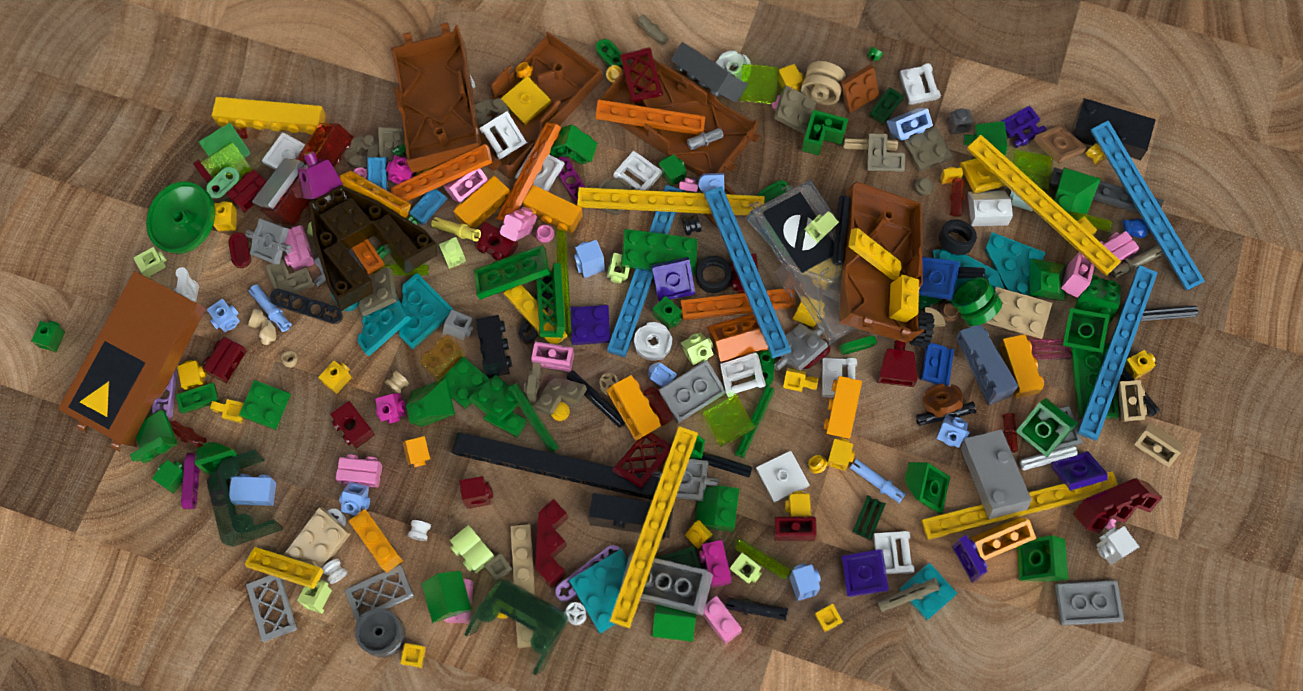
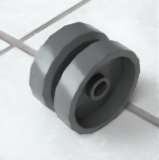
M376 608L365 612L358 620L355 627V638L358 645L370 655L378 658L389 657L397 653L402 647L405 640V627L403 622L391 611Z

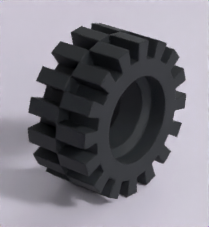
M918 311L919 329H924V332L912 339L909 343L910 345L928 347L930 345L935 325L933 324L934 315L932 313Z

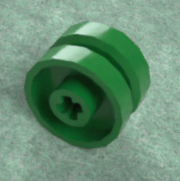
M977 277L963 283L956 289L953 300H951L952 305L960 313L962 319L970 326L986 323L996 316L1002 307L1000 296L994 291L989 280L984 277Z

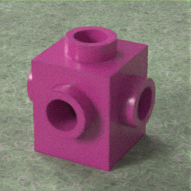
M395 155L393 161L388 162L386 172H389L388 180L400 184L413 177L414 172L410 170L406 162L407 158Z
M400 393L375 398L377 405L376 414L380 421H388V424L399 422L400 417L406 416V405Z

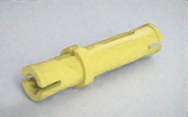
M434 217V220L431 222L432 228L455 234L461 239L468 238L478 241V238L481 237L480 230L470 228L467 224H457L439 217Z

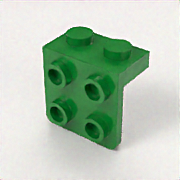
M1093 274L1090 285L1079 295L1074 309L1110 315L1109 322L1111 323L1120 305L1121 285L1116 281L1106 280Z
M160 410L144 420L136 436L140 449L131 453L130 456L133 462L148 463L178 444L165 411Z

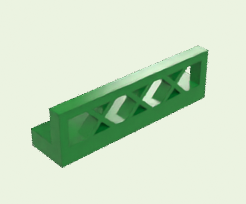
M553 263L550 274L544 276L551 277V282L546 285L541 278L536 279L539 337L563 338L565 315L561 263ZM548 291L552 297L546 300L542 293ZM546 307L553 311V314L549 317L543 312V309ZM550 323L554 327V331H544V325Z

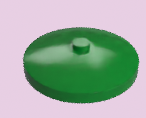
M176 182L165 187L154 198L147 213L146 228L152 243L157 248L170 254H185L196 249L205 241L212 230L215 220L213 199L204 188L192 182Z

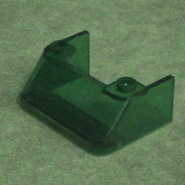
M256 449L223 460L207 477V486L220 539L229 547H234L283 530V527L274 519L255 525L253 518L248 514L237 515L236 507L230 501L229 479L235 477L240 469L265 461L264 457Z
M509 580L498 581L477 607L464 635L468 637L476 633L482 621L491 622L497 617L499 612L535 631L531 638V646L536 652L541 654L532 673L537 675L545 669L568 623V616L565 611Z

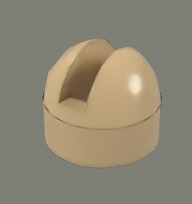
M286 351L281 356L285 367L292 368L297 364L298 359L295 352Z

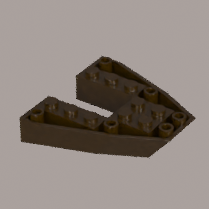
M340 185L309 202L313 239L327 285L340 311L374 293L372 280L348 252L352 247L375 236L405 274L437 256L436 242L426 230L380 202Z

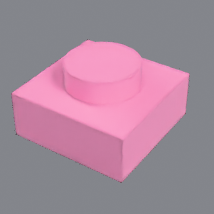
M685 178V180L680 181L679 189L698 192L699 185L696 179Z

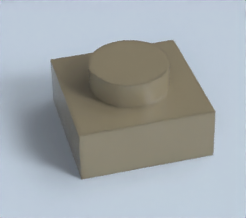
M501 553L484 565L496 582L513 571Z

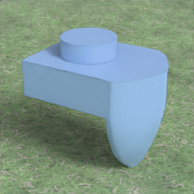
M703 173L698 181L701 191L704 193L721 186L724 190V173Z
M660 362L652 364L648 369V379L661 388L672 382L677 375Z

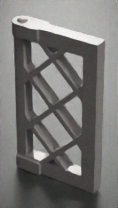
M402 565L396 566L388 573L383 572L345 589L356 622L363 615L359 611L361 604L371 607V610L376 608L388 609L414 597V592H412ZM399 574L398 583L387 580L388 577ZM383 581L379 592L369 589V586ZM386 582L396 585L392 597L382 593ZM399 587L404 588L406 594L395 598ZM364 589L360 601L355 599L353 593ZM367 591L377 594L373 605L363 602ZM380 595L390 599L389 602L376 607Z
M268 575L246 584L262 642L297 630L281 578ZM277 581L278 592L269 588L271 582ZM261 586L264 589L259 599H257L255 588ZM267 590L276 593L271 605L262 601ZM279 596H281L283 601V611L274 607ZM260 603L269 606L264 618H262ZM272 609L282 612L276 624L267 620ZM286 614L289 625L281 627L279 625ZM266 622L275 626L273 631L268 634L264 625Z

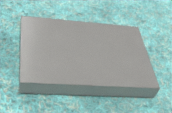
M284 158L252 202L257 206L274 209L299 175L298 169L305 166V164L300 160Z
M707 360L657 390L677 423H680L726 394L725 388Z
M1117 580L1055 584L1061 626L1124 622Z

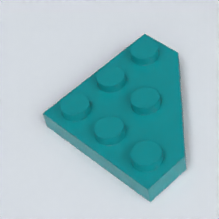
M992 232L984 251L987 257L990 258L993 269L998 271L1006 290L1029 296L1030 259L1043 260L1046 252Z
M944 248L932 251V258L958 261L960 263L959 267L985 268V278L989 280L993 289L995 290V287L1004 289L998 271L966 254H951ZM957 278L955 291L963 283L974 278Z
M418 273L403 284L402 305L408 312L411 320L399 329V336L412 350L446 321L451 310H454Z
M397 296V302L367 316L363 315L362 324L364 326L362 334L358 335L357 342L366 355L370 356L411 320V317Z
M622 549L569 580L599 634L615 625V623L610 622L619 596L628 559Z

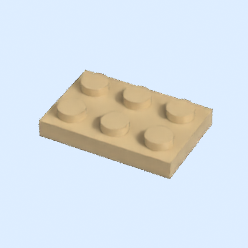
M995 287L994 291L998 293L1002 300V307L998 314L985 324L1042 340L1052 303Z
M319 507L284 555L323 568V566L330 562L351 532L327 510Z

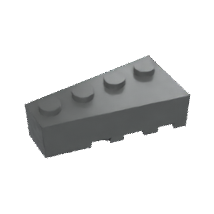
M681 42L671 61L676 63L675 68L683 73L686 70L688 77L693 80L698 79V84L706 89L710 87V92L717 97L721 94L737 103L748 85L684 42Z

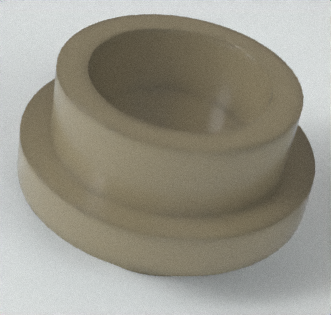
M920 178L915 184V189L919 195L926 196L932 193L934 184L928 178Z

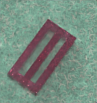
M1031 339L1030 341L1033 358L1035 357L1037 360L1071 359V347H1035L1063 345L1064 339ZM1065 351V354H1036V352Z

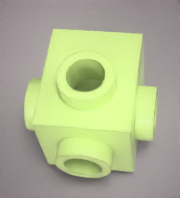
M702 333L693 334L689 339L681 342L686 358L693 365L704 362L714 355L711 349L713 348L711 339L709 337L706 338Z

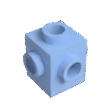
M223 298L206 309L212 316L211 323L216 329L221 328L224 333L234 329L240 322L237 318L238 311L233 305L228 306Z
M945 415L937 439L943 441L948 446L959 448L962 441L969 436L970 431H967L968 423L959 417Z
M349 482L340 495L341 512L356 516L364 509L367 510L370 505V498H368L369 486Z

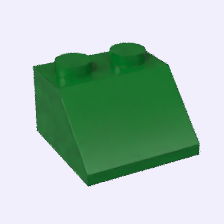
M1070 308L1063 346L1103 353L1110 315Z
M1045 398L1036 405L1016 432L1043 455L1048 457L1078 423Z
M727 486L706 487L703 501L697 502L695 522L700 520L707 529L734 533L740 488Z
M1054 535L1037 537L1034 540L1017 546L1019 581L1053 582L1069 579L1066 542L1064 538Z

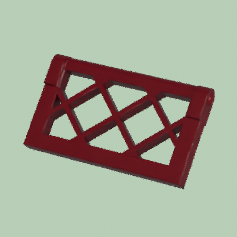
M650 47L620 55L632 103L663 95ZM648 55L649 62L647 63L640 58ZM629 59L635 60L631 67L627 64ZM638 62L645 65L642 72L633 69ZM648 68L652 70V78L644 74ZM631 72L639 75L635 82L631 79ZM642 77L649 80L645 88L637 84ZM652 83H655L657 90L650 91L648 89ZM637 87L643 91L635 95L634 88Z
M650 432L638 439L612 470L617 475L642 488L667 458L672 445ZM646 438L652 441V444L642 443ZM656 447H662L665 450L658 454ZM653 448L655 455L644 456L643 449ZM637 449H640V457H631ZM656 459L651 467H647L645 460ZM643 461L644 468L633 469L632 462ZM626 462H629V470L622 468ZM645 472L641 479L636 477L634 474Z

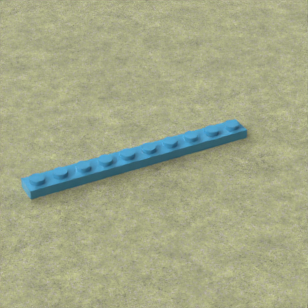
M1106 121L1091 129L1090 132L1157 244L1161 247L1163 254L1184 289L1188 291L1205 282L1110 122Z
M665 185L664 188L665 192H683L679 188ZM656 211L649 232L669 235L676 212ZM635 270L607 349L608 353L626 358L654 278L652 271Z
M723 187L704 192L706 201L772 359L791 353L789 343Z
M1141 265L1136 269L1077 431L1078 434L1094 441L1099 438L1158 273Z

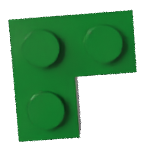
M813 110L803 141L802 151L819 156L824 140L842 145L848 118Z
M568 125L560 129L559 136L554 141L549 155L555 158L568 156L582 165L592 162L598 143L590 135L580 131L577 126Z

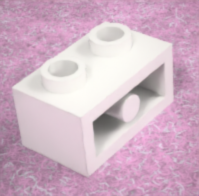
M1124 526L1119 530L1114 527L1100 537L1101 542L1096 545L1100 556L1106 559L1110 565L1139 548V545Z

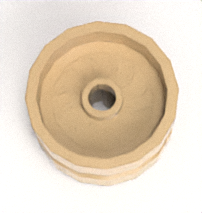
M812 62L808 66L806 78L801 87L802 94L812 98L821 105L835 104L839 101L841 95L840 82L846 79L845 72L839 66L830 62Z

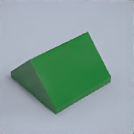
M461 571L437 573L421 584L432 623L472 610Z
M656 604L652 637L693 642L696 614Z

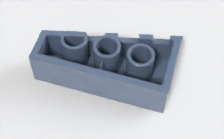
M981 324L959 331L956 339L988 406L1010 398L1017 389L1018 384L989 338L987 330Z

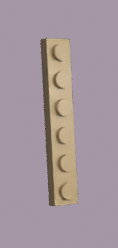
M531 524L510 526L518 648L538 647Z

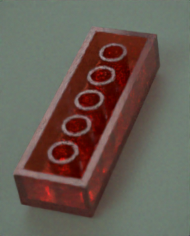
M320 123L295 160H300L307 165L304 154L314 151L317 160L328 159L334 167L340 162L344 151L351 146V141L354 137L339 123ZM299 175L274 209L261 207L260 209L261 212L277 224H296L300 220L304 209L309 207L311 199L304 198Z

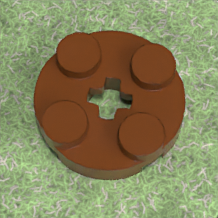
M945 384L931 386L925 391V396L922 398L924 408L928 412L934 413L935 417H943L945 414L963 407L962 391L953 384H951V387L945 386Z

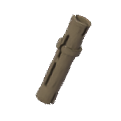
M1155 245L1130 259L1122 260L1112 270L1113 272L1109 273L1110 277L1117 279L1126 273L1130 274L1139 265L1142 266L1163 255V252H1160L1162 251L1161 247Z
M933 578L919 585L915 583L911 588L881 600L879 599L878 604L881 611L885 612L914 599H923V596L937 590L939 591L940 587L936 578Z

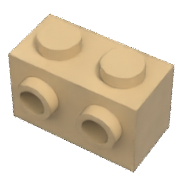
M1141 380L1118 382L1117 393L1121 422L1145 420L1147 407L1143 403L1145 389L1144 385L1141 384Z
M1150 422L1147 423L1137 436L1134 444L1140 450L1148 453L1168 467L1180 455L1183 448V443Z

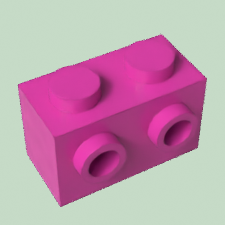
M722 540L702 544V550L699 551L701 563L705 562L706 570L713 575L710 587L715 588L731 584L730 571Z

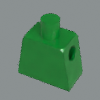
M1005 121L975 125L974 134H964L963 145H970L982 135L1006 156L1008 145Z

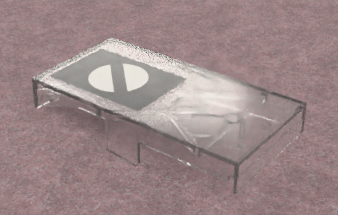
M809 180L795 188L792 185L781 188L786 193L763 205L758 201L752 203L749 206H752L754 209L745 220L752 225L772 248L782 263L775 274L784 290L788 292L791 298L794 297L791 291L793 289L796 291L828 340L827 346L858 328L839 323L842 265L835 266L832 263L836 226L818 243L804 230L819 214L824 216L828 211L832 213L813 182Z

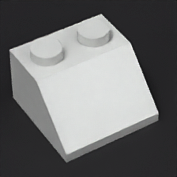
M1005 190L984 191L976 194L973 191L967 192L971 226H1007L1013 217L1012 204Z

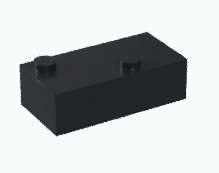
M1084 98L1078 108L1071 134L1081 143L1093 146L1097 142L1090 132L1091 129L1109 121L1129 156L1141 161L1148 150L1156 119Z
M593 493L588 516L592 526L641 533L652 502ZM673 507L661 540H665V537H670Z

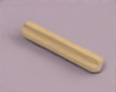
M845 138L843 146L845 149L868 150V139ZM887 140V151H896L898 141Z

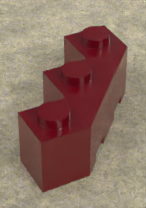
M1134 478L1084 499L1073 515L1086 530L1100 534L1111 519L1125 523L1137 508L1150 513L1163 497L1148 482Z
M554 499L538 512L535 564L538 575L550 588L566 575L564 569L554 558L567 547L566 541L558 534L556 529L568 519V515Z

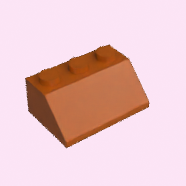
M753 313L707 326L714 350L720 362L731 361L735 357L747 356L759 350H768Z

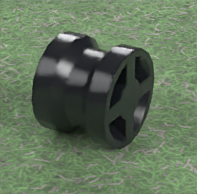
M697 214L691 218H682L686 235H691L692 232H701V224Z

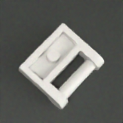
M931 64L900 71L899 75L909 105L932 101L941 97L932 75L933 69ZM925 74L930 93L925 92L920 75Z
M508 112L503 113L479 128L480 132L485 134L495 150L498 160L527 143ZM494 127L507 149L502 150L490 128Z
M633 151L615 171L613 177L625 180L634 190L648 191L662 175V170ZM628 170L630 173H632L637 178L642 180L644 184L641 186L639 183H637L629 176L624 174V172Z
M180 267L176 270L178 281L173 291L196 302L199 285L190 278L185 268Z
M757 353L720 364L728 397H733L736 393L748 389L766 386ZM755 375L756 379L732 386L733 381Z
M822 359V397L834 398L835 392L831 391L833 380H837L838 376H842V367H848V378L855 379L857 359Z
M910 532L874 533L875 550H883L886 574H910L915 572L914 566L911 564L908 540L910 539ZM897 539L901 541L904 566L898 565L895 541Z

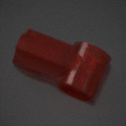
M654 387L647 388L643 395L646 397L648 395H655L657 397V400L649 401V406L657 414L661 426H665L674 417L661 398L660 391Z

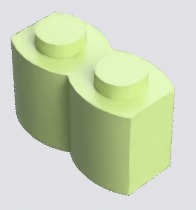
M469 525L450 540L453 544L450 548L457 557L460 554L463 556L465 561L462 563L469 571L474 570L478 573L485 567L484 565L495 557Z

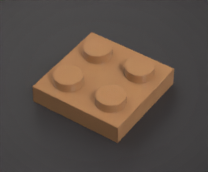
M1063 125L1037 134L1033 140L1058 164L1084 153L1087 148Z

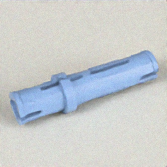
M259 285L252 286L249 293L265 310L268 318L274 321L282 332L289 330L292 324L285 318L283 311L271 302Z
M856 459L854 464L851 465V470L880 489V493L887 494L898 504L902 501L901 498L905 497L906 493L895 487L892 481H887L859 461V459Z

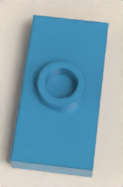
M367 157L368 180L387 190V158Z
M436 189L431 190L419 200L408 214L415 218L418 223L424 225L444 204L447 197Z

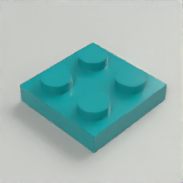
M928 563L899 589L901 592L913 587L915 583L919 585L936 578L940 587L939 591L923 596V599L919 600L917 598L909 601L926 621L958 594L931 563Z

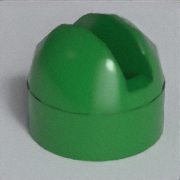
M871 46L868 51V58L870 59L873 55V62L878 61L882 57L883 52Z

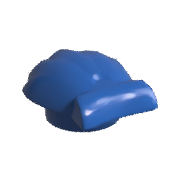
M1143 219L1123 220L1124 231H1127L1129 235L1137 238H1144L1148 235L1149 229Z

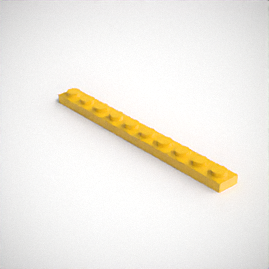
M982 135L968 146L967 150L1105 276L1120 264L1121 261Z
M579 187L577 205L581 208L712 214L704 193ZM726 194L734 215L764 216L762 212L764 211L765 196Z
M678 427L610 619L612 623L629 629L631 627L698 432Z
M1113 471L1107 473L1108 479L1106 481L1078 489L1069 490L1065 484H1060L1029 492L1031 502L1028 509L989 519L982 504L923 519L921 523L927 540L1084 501V499L1115 487L1118 484Z

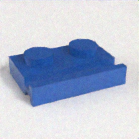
M930 342V345L925 347L920 380L936 385L945 384V386H948L954 349H947L944 346Z

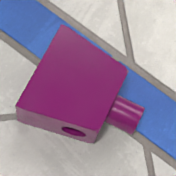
M314 151L304 154L307 165L298 169L304 198L315 199L343 185L328 159L317 160Z

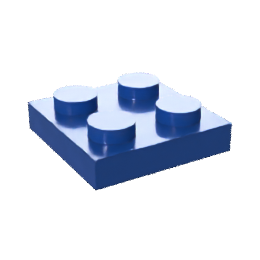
M922 257L923 284L919 289V296L953 300L960 263L958 261Z

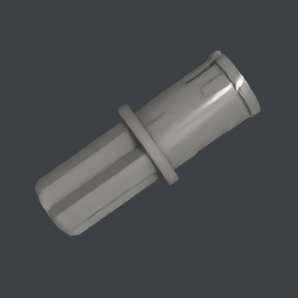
M720 128L707 133L702 132L696 137L687 139L688 147L690 150H693L700 146H708L710 142L723 138V132Z

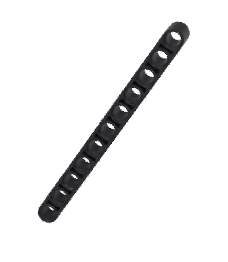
M456 433L451 453L457 456L653 500L660 478L651 476L644 486L640 488L624 477L614 473L611 466L465 433ZM634 473L635 476L640 479L644 475L641 473Z

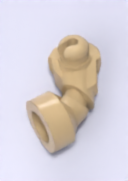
M254 308L248 326L253 328L261 326L260 342L264 345H269L271 341H276L275 327L272 325L271 320L264 316L262 310Z

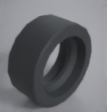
M958 219L949 220L942 227L938 240L940 245L949 253L965 255L974 246L977 240V233L965 221ZM949 233H958L961 236H963L967 242L957 241L953 239L949 235Z
M708 256L701 260L697 266L696 280L702 290L715 294L726 290L730 285L732 270L728 261L719 256ZM709 266L722 268L725 272L724 280L717 284L708 283L703 278L704 269Z

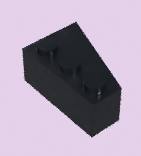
M499 315L476 319L481 345L480 351L483 356L482 365L486 376L492 378L495 375L503 376L510 374L509 367L513 366L511 356H507L506 350L509 349L508 339L503 337V332H506L504 321H500Z

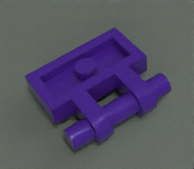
M1030 105L1002 120L1005 121L1006 136L1009 139L1013 136L1017 138V140L1012 142L1014 148L1027 145L1028 141L1034 139L1037 134L1047 131L1044 125L1039 128L1036 125L1039 123L1040 118ZM1029 129L1031 132L1026 135L1022 132Z

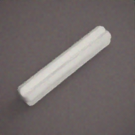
M1075 446L1054 450L1048 457L1039 454L1021 459L1019 464L1022 470H1028L1050 464L1053 461L1076 456L1078 452Z

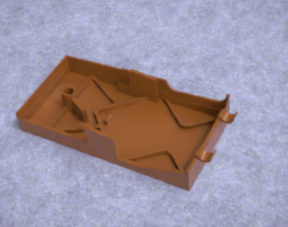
M546 32L547 36L522 62H527L529 66H532L533 70L529 78L551 99L552 103L526 125L510 111V117L527 143L498 160L497 154L485 134L480 132L481 143L489 147L492 163L486 166L493 171L497 169L509 179L515 175L524 163L546 122L555 123L560 126L603 80L602 70L549 32ZM511 65L504 69L490 85L493 95L490 99H501L523 80V78L517 77L515 69L509 74L508 71L512 68ZM489 114V115H487V116H491L492 119L495 118V114ZM492 133L502 150L507 149L499 134Z
M648 55L640 58L647 63L649 62ZM655 59L654 63L663 92L662 96L632 103L623 71L599 99L705 116L704 133L720 128L724 137L710 142L708 146H700L693 150L689 149L687 139L698 135L656 129L647 124L643 127L617 123L670 157L675 154L678 159H682L685 168L699 177L703 173H724L725 175L727 171L732 172L738 165L733 163L751 141L756 142L761 136L757 135L758 119L752 121L719 102L710 91ZM632 60L628 66L631 67L635 60ZM638 62L633 69L642 72L645 65ZM648 68L644 74L652 78V70ZM633 72L630 73L632 81L635 82L639 75ZM642 77L637 84L645 88L649 80ZM652 83L648 90H657L655 83ZM635 87V95L642 93L643 90Z
M856 181L846 190V195L850 198L844 263L842 265L839 323L908 343L924 332V329H919L918 314L907 323L889 318L890 284L895 280L890 279L848 246L851 229H860L900 260L901 270L899 277L903 274L919 279L920 289L923 284L922 203Z

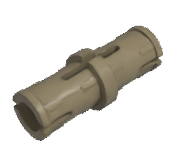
M645 15L638 19L637 24L647 32L649 37L652 36L661 46L668 42L669 37L659 29L657 24L652 23Z

